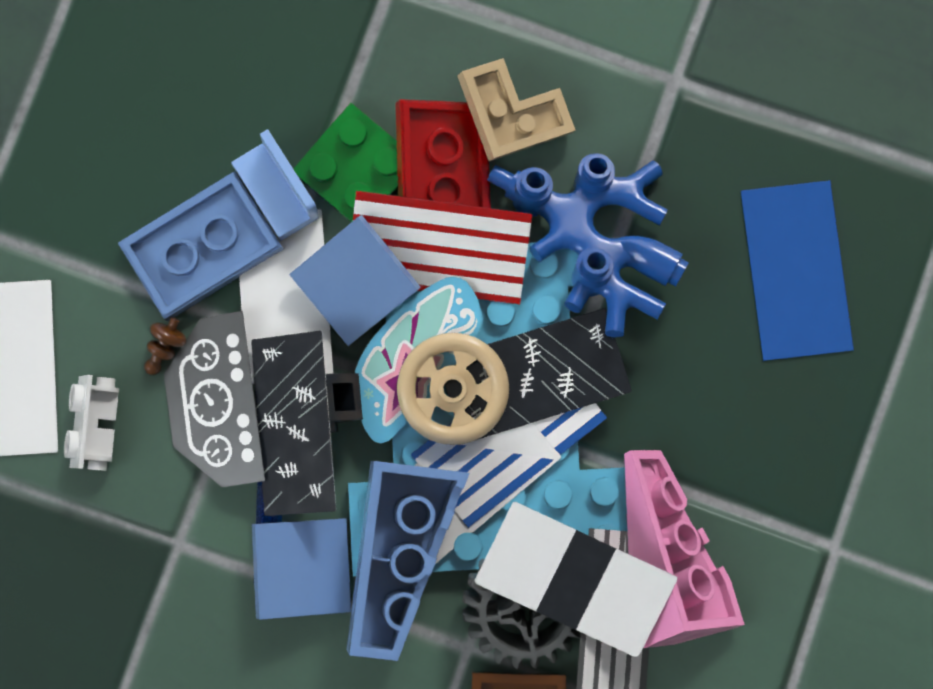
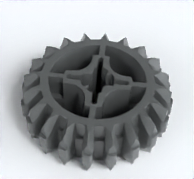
M483 558L478 563L479 570L485 560ZM478 573L469 574L468 585L472 589L463 591L462 601L468 606L462 610L463 620L471 623L468 627L470 638H481L479 649L482 653L495 648L494 660L500 664L508 655L512 656V666L516 669L522 664V658H530L531 666L537 669L540 664L539 657L546 655L547 659L555 664L557 660V647L570 653L573 646L569 637L580 638L581 632L556 620L546 629L537 632L540 622L548 618L547 616L529 609L530 621H527L525 611L520 609L521 605L501 595H497L496 600L489 601L493 591L475 583ZM499 620L500 625L513 624L522 631V634L508 632L494 621Z

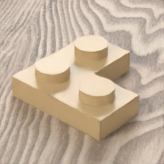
M504 58L464 70L457 75L489 162L576 131L560 88L519 101Z

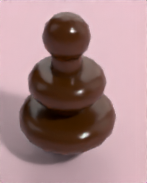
M171 317L168 325L157 322L150 326V333L158 340H151L147 343V350L152 356L151 359L145 362L144 370L149 375L159 374L163 359L171 360L174 358L175 351L171 346L182 347L186 344L185 335L176 329L180 322L176 318Z

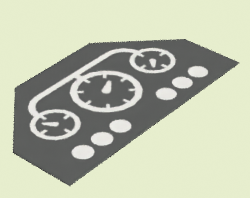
M243 311L201 318L188 336L186 344L181 347L164 373L173 447L222 488L265 481Z

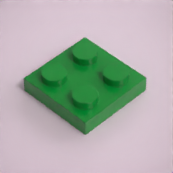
M350 102L293 169L305 185L348 221L353 222L356 191L394 195L397 192V140Z

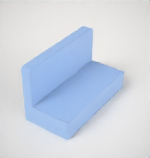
M267 129L260 133L262 144L231 163L281 242L319 219L315 202Z

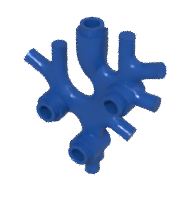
M598 153L589 154L580 161L573 184L574 191L567 194L552 191V178L541 168H527L522 172L518 170L516 174H513L495 165L487 181L506 191L505 197L512 200L518 212L532 214V217L540 215L549 224V233L530 246L529 249L532 256L538 262H541L554 252L562 249L573 250L579 255L571 276L573 288L564 302L567 309L580 313L589 297L602 295L607 304L605 334L609 337L624 336L625 316L628 308H636L658 320L666 303L625 282L620 276L621 269L631 267L663 286L669 283L676 287L689 262L681 258L682 253L655 239L643 236L608 238L597 232L593 225L594 215L600 208L607 205H619L660 226L668 209L649 200L643 194L645 187L663 175L662 169L657 162L651 161L627 177L614 176V164L608 157Z

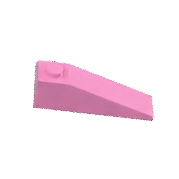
M630 450L625 453L628 554L677 577V582L643 648L675 645L745 625L732 582L724 566L716 569L704 545L710 540L703 527L696 530L685 511L687 498L662 451Z

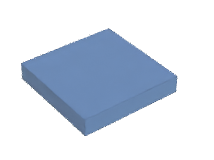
M362 215L357 217L289 274L347 346L352 344L420 288V285Z
M346 518L252 524L256 619L351 612Z

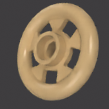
M444 333L426 339L409 353L399 372L397 397L405 419L420 435L440 444L461 445L483 437L499 422L508 402L509 380L503 362L488 344L467 334ZM453 351L457 364L437 370L433 357L444 352ZM476 360L481 363L488 374V378L480 384H476L472 374L466 370V367ZM417 377L431 378L430 398L416 397ZM449 380H457L462 385V392L456 398H450L444 393V385ZM475 395H479L488 403L483 412L474 419L465 412V409L473 402ZM436 406L444 411L454 412L455 415L451 426L439 424L431 419Z

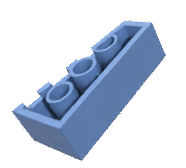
M370 461L346 649L349 656L398 661L421 602L422 593L429 576H431L446 531L449 529L455 513V507L470 473Z

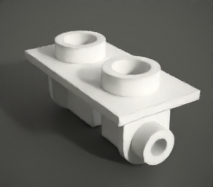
M93 375L79 376L78 384H72L69 395V411L75 412L73 430H68L66 433L64 457L70 458L69 468L83 469L84 460H88V469L106 471L107 462H112L115 430L98 428V419L116 420L119 388H115L116 379L97 377L96 385H92Z

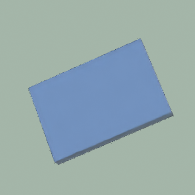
M235 171L118 242L154 304L167 322L171 317H176L236 280L243 273L283 250L280 242Z

